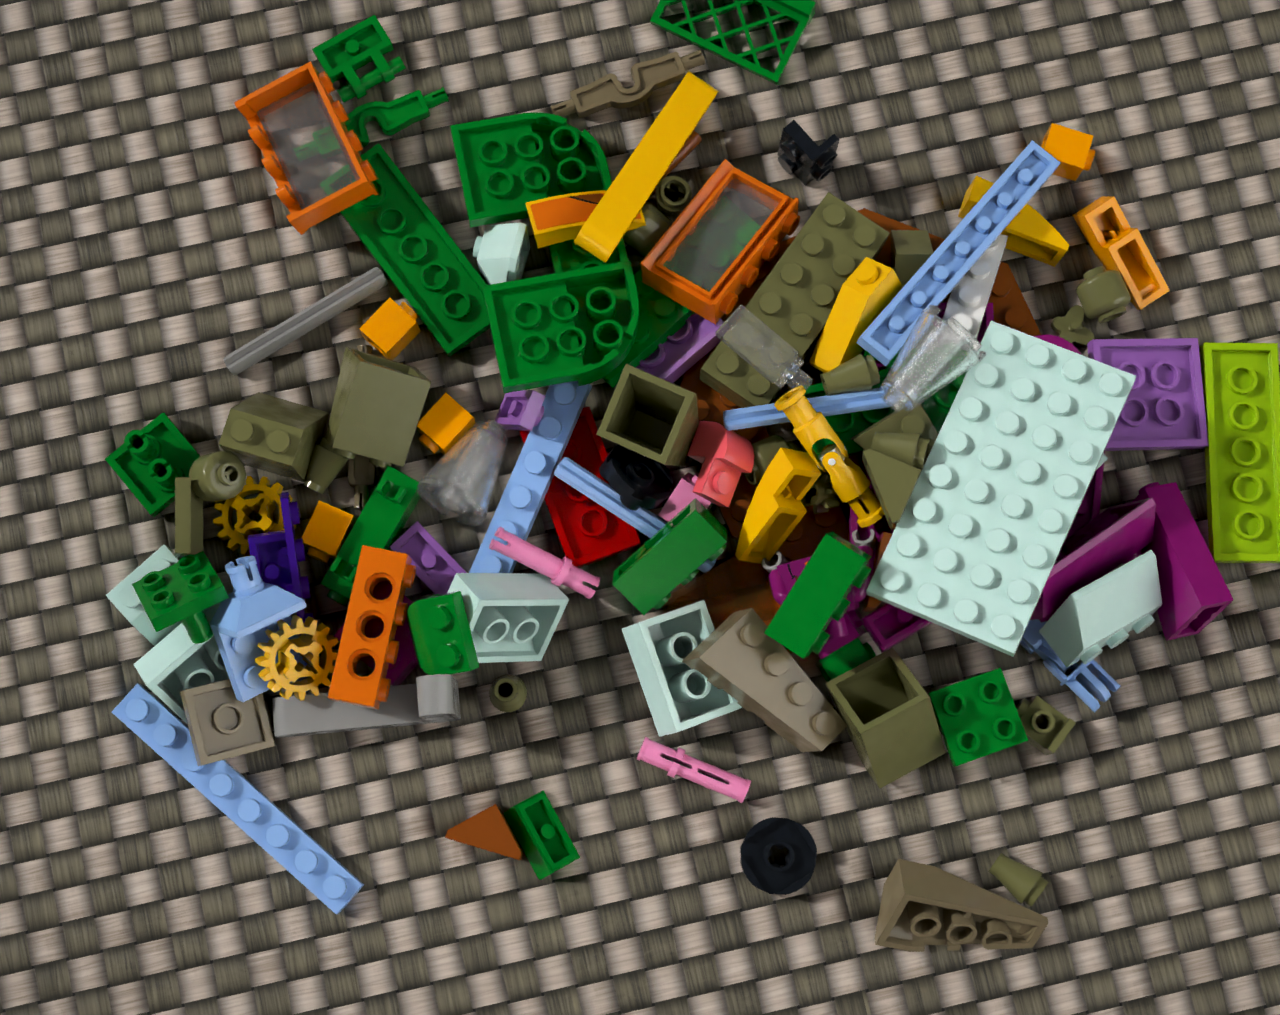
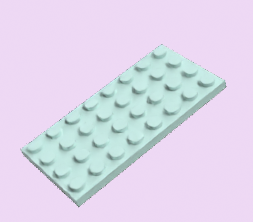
M991 320L924 464V468L921 471L903 515L895 527L866 590L867 595L1014 657L1134 385L1136 375Z

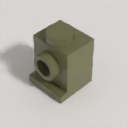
M1038 696L1030 698L1029 701L1023 698L1016 706L1029 740L1027 742L1045 755L1054 754L1076 724L1072 719L1065 717ZM1039 715L1047 719L1048 724L1045 729H1040L1036 725V718Z

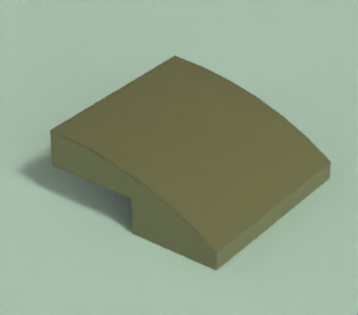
M175 477V558L180 560L184 556L203 551V500L197 497L191 489L190 477Z

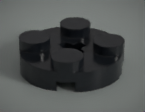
M619 444L612 448L599 467L600 475L609 482L612 488L620 495L621 503L630 510L636 511L640 507L645 509L660 508L673 492L669 489L673 484V479L664 464Z
M772 817L758 822L746 833L740 846V864L746 878L753 886L769 894L786 895L796 892L808 883L816 866L817 848L812 835L803 825L788 818ZM774 845L778 849L785 847L789 852L784 857L786 864L782 867L778 863L770 864L768 858L772 855L770 848Z

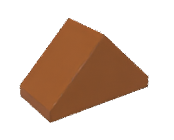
M494 804L446 832L445 838L513 859H522L523 851L498 804Z

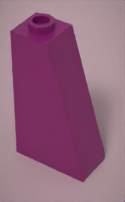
M1153 482L1142 487L1138 491L1139 495L1133 502L1153 498L1156 503L1153 541L1142 548L1141 551L1144 554L1152 550L1156 555L1163 603L1157 612L1164 636L1168 641L1200 633L1233 601V598L1177 483L1160 485L1158 482Z

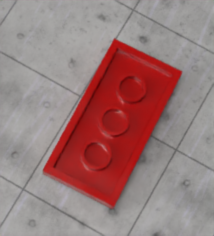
M588 406L582 409L561 460L564 457H568L609 484L599 473V467L604 462L607 452L601 437L596 435L598 428ZM521 430L519 432L523 443H525L530 431ZM554 475L544 500L565 557L572 560V565L581 568L641 546L637 531L633 526Z

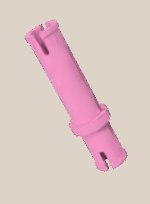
M502 527L497 529L494 536L506 541L508 544L504 545L492 539L489 549L495 550L551 578V583L558 587L563 584L588 599L593 597L596 591L583 585V581L598 588L600 577L572 565V560L567 557L560 559L504 530Z
M645 737L637 760H642L668 771L667 775L672 778L678 775L743 803L751 780H746L714 765L684 754L685 750L680 747L674 750Z

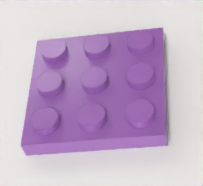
M1198 338L1092 339L1087 343L1088 358L1136 375L1134 385L1104 451L1203 449L1209 446Z

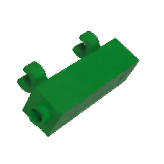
M390 466L386 468L321 582L329 590L326 595L328 598L345 607L350 601L362 545L391 550L390 546L397 540L425 490L420 482Z

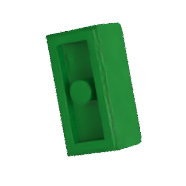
M544 790L504 812L506 821L539 880L580 858Z

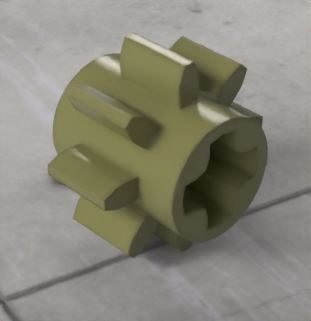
M821 469L819 470L822 474L801 500L804 507L813 505L814 514L828 512L829 508L840 506L838 501L840 498L832 488L829 473L823 472Z

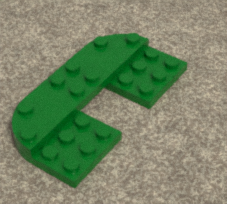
M531 112L450 125L470 228L529 218L526 202L569 193L608 190L612 184L607 160L598 142L587 130L584 129L582 132L567 124V118L549 113ZM623 238L606 263L580 246L575 245L574 240L571 239L548 246L554 274L483 286L503 393L577 381L578 386L590 384L607 376L624 361L632 349L637 335L639 299Z

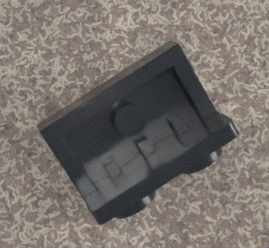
M793 120L783 128L777 154L779 156L778 161L788 174L792 175L794 173L805 186L813 179L819 182L834 168L832 163L838 155L836 150L840 139L836 134H833L818 146L800 125Z

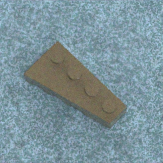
M753 608L734 612L682 660L691 669H696L707 677V681L715 687L723 689L738 701L737 703L748 712L752 711L764 720L768 727L801 752L823 751L847 727V724L784 646L764 634L768 626Z

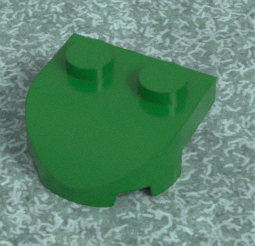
M461 591L441 595L435 594L418 600L409 606L407 622L417 661L425 673L428 675L455 674L479 668Z

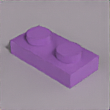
M534 390L506 393L493 424L505 430L532 431L533 427L537 426L543 417L544 406L542 405L546 396Z
M418 521L390 546L393 551L406 553L411 557V565L416 566V575L434 594H446L455 574L467 573Z

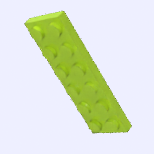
M1204 342L1200 346L1209 444V446L1205 447L1209 551L1215 563H1280V378L1278 343Z

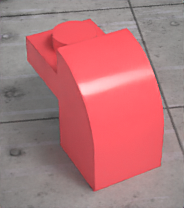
M710 421L699 422L687 456L702 463L692 492L720 507L729 508L741 473L752 472L754 465L753 446L748 439L732 430H727L720 423Z

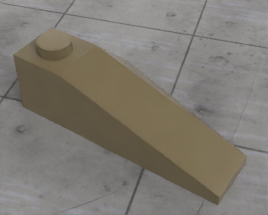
M898 859L884 883L874 939L875 945L909 952H922L925 949V945H946L947 951L960 950L961 944H982L987 950L1025 949L1034 947L1047 927L1048 919L1037 912L935 866Z

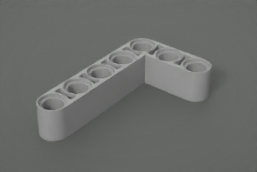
M451 674L416 677V684L391 686L386 702H380L379 710L333 701L327 698L329 692L319 693L318 696L306 694L303 701L297 699L295 695L291 696L289 700L283 697L272 699L274 735L277 738L439 723L461 719L458 681Z

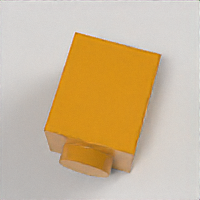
M1052 123L1044 135L1041 147L1061 162L1053 174L1076 181L1083 170L1089 171L1095 156V150L1090 149L1094 136Z
M390 297L359 328L363 338L386 359L394 360L421 332L416 321L419 317L417 313L405 302L398 305Z
M445 392L418 421L417 429L421 434L418 440L433 454L439 450L447 457L476 426L475 419Z
M319 500L301 539L303 538L304 546L309 548L307 555L325 563L328 562L329 558L335 559L357 521L355 516Z

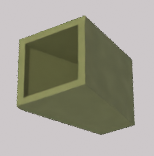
M346 347L326 434V440L334 448L333 452L351 459H355L356 454L370 458V463L383 468L391 467L392 464L404 467L431 381L416 367Z
M625 364L596 435L664 465L685 467L689 459L687 454L699 425L697 394L629 364Z
M258 392L230 409L218 445L224 451L231 452L239 457L246 466L305 482L315 443H320L330 414Z
M893 647L826 683L841 718L847 724V732L858 756L879 789L946 753L930 697Z

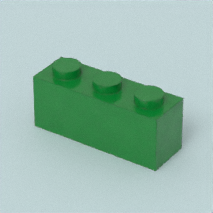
M695 498L614 570L612 585L643 615L652 608L658 610L671 597L670 592L679 584L684 586L694 579L699 572L698 567L707 559L710 561L715 560L724 552L727 546L725 544L727 542V529Z
M826 533L764 634L803 659L809 656L812 651L818 655L830 637V634L825 632L832 619L839 622L851 604L846 597L852 587L855 586L859 589L869 576L872 569L867 564L872 556L836 533Z

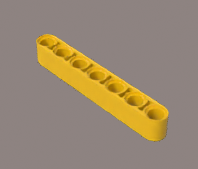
M690 71L687 72L574 240L575 244L604 263L607 262L719 92L717 89Z

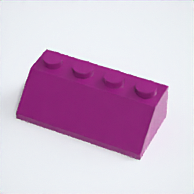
M1153 498L1109 507L1074 531L1075 535L1064 542L1030 620L1039 619L1041 623L1048 621L1070 594L1110 573L1121 563L1124 565L1142 555L1141 549L1153 541L1156 508Z

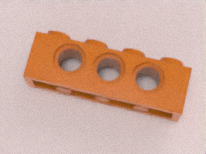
M362 545L327 698L337 702L379 710L380 702L387 701L391 687V679H386L389 663L395 664L399 651V641L394 640L397 625H404L408 610V603H403L406 588H412L416 574V566L411 565L412 559L408 554ZM382 581L390 582L393 588L391 595L384 600L375 599L373 596L375 586ZM372 619H381L384 623L382 634L376 638L366 637V624ZM366 656L373 657L375 660L374 671L368 676H359L356 671L358 661Z

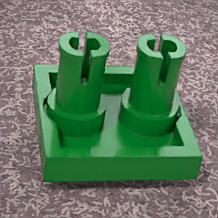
M163 412L143 429L130 431L125 436L124 444L106 457L105 460L148 513L155 517L175 501V477H189V470L193 462L200 457V454Z
M204 551L184 556L176 564L161 571L150 572L141 580L132 584L156 632L181 621L191 641L195 644L203 643L213 636V631L203 610L229 598L223 583Z
M1001 668L928 693L940 732L954 767L1029 741Z

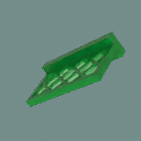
M660 0L650 23L777 85L807 25L810 24L815 14L816 2L812 0H734L732 4L714 9L712 0H707L710 11L691 18L685 0ZM682 3L686 20L672 24L662 19L668 6ZM752 3L762 6L766 18L746 25L741 7ZM737 9L742 27L722 33L717 16ZM768 10L776 13L777 15L770 17ZM713 17L718 35L707 39L697 36L693 24ZM787 18L798 24L793 36L778 40L773 26L774 22ZM769 25L774 42L754 49L749 31ZM689 26L691 33L682 28ZM745 33L750 50L737 55L728 51L725 39ZM718 41H721V44H722V47H723V48H721V47H719V46H717V45H715V44H713V43L718 42ZM788 44L783 54L780 46ZM776 48L780 62L773 73L760 66L757 54ZM752 56L754 63L746 60L745 58Z

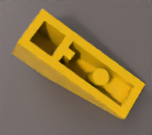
M866 257L842 284L809 363L812 367L826 373L863 351V348L856 343L857 340L903 288L893 268Z

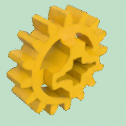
M250 475L247 476L246 485H244L243 490L236 497L226 500L224 504H215L214 508L221 512L222 516L213 519V523L224 527L217 534L220 539L226 540L231 538L227 545L228 548L235 551L241 545V554L249 556L248 535L284 530L280 502L283 486L277 482L270 488V480L265 476L261 478L259 484H256L255 479ZM259 493L256 498L243 499L247 495ZM289 494V498H290V502H291V501L293 500V498H292L291 495ZM276 504L279 508L278 524L274 522L273 511L277 508ZM236 510L237 523L232 526V512ZM252 511L262 516L259 522L251 520L249 517Z
M297 615L292 616L291 625H288L282 619L277 621L279 630L276 633L270 629L265 631L266 635L270 638L268 643L258 642L257 647L264 651V656L255 658V663L265 667L258 673V676L263 681H269L267 688L274 693L280 690V695L289 700L294 692L295 697L303 701L308 690L313 695L318 696L319 684L322 683L330 687L331 682L327 676L329 672L333 673L335 666L332 662L336 660L338 651L332 649V647L339 642L338 639L333 635H328L329 627L323 623L317 626V620L309 616L304 623L302 618ZM301 634L297 639H288L291 636ZM291 649L296 653H300L303 657L302 660L307 663L306 666L300 662L297 663L294 659L295 656L290 653ZM278 651V662L275 664V658ZM300 677H308L304 680L295 682Z

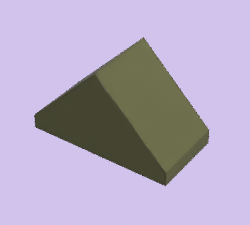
M891 230L890 232L891 268L894 269L903 287L934 253L928 230Z
M867 449L863 451L862 461L889 527L892 530L895 529L903 515L921 474V469L875 450Z

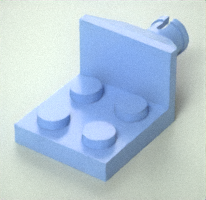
M255 556L235 559L237 566L232 561L225 565L226 573L229 575L233 586V592L228 594V599L221 601L210 622L236 699L241 702H245L269 690L267 688L269 681H263L258 676V673L265 667L255 663V658L264 656V651L257 647L258 642L268 643L270 639L265 631L270 629L276 633L279 630L277 621L281 619L288 625H291V614L307 607L304 599L276 585L263 582L256 565ZM294 635L289 637L288 639H297L298 636ZM292 649L290 650V653L295 656L294 659L297 663L300 662L304 666L307 665L302 660L303 657L300 653H296ZM278 651L275 658V664L278 662Z

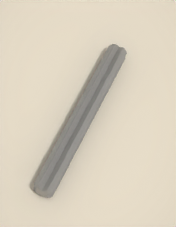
M379 267L372 268L224 357L225 365L233 375H238L385 287L388 283L385 275Z

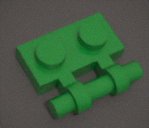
M375 14L312 49L332 83L343 77L348 82L347 85L336 90L343 103L354 97L357 99L367 95V90L383 81L385 84L395 79L394 75L406 69L400 56L389 62L383 57L384 54L394 50ZM373 62L376 69L359 78L355 71Z

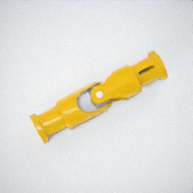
M800 385L781 396L774 406L778 411L782 410L794 426L793 433L818 468L823 472L829 473L832 488L841 501L847 502L858 517V525L864 528L876 523L884 516V512L879 500L869 488L870 481L861 468L849 459L846 447L823 414L816 412L804 395L806 392L804 387ZM823 438L835 443L826 445L819 455L816 454L812 446L817 440Z

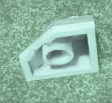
M519 222L486 225L483 237L477 236L473 248V257L477 258L479 271L488 285L522 279L530 251L527 224Z

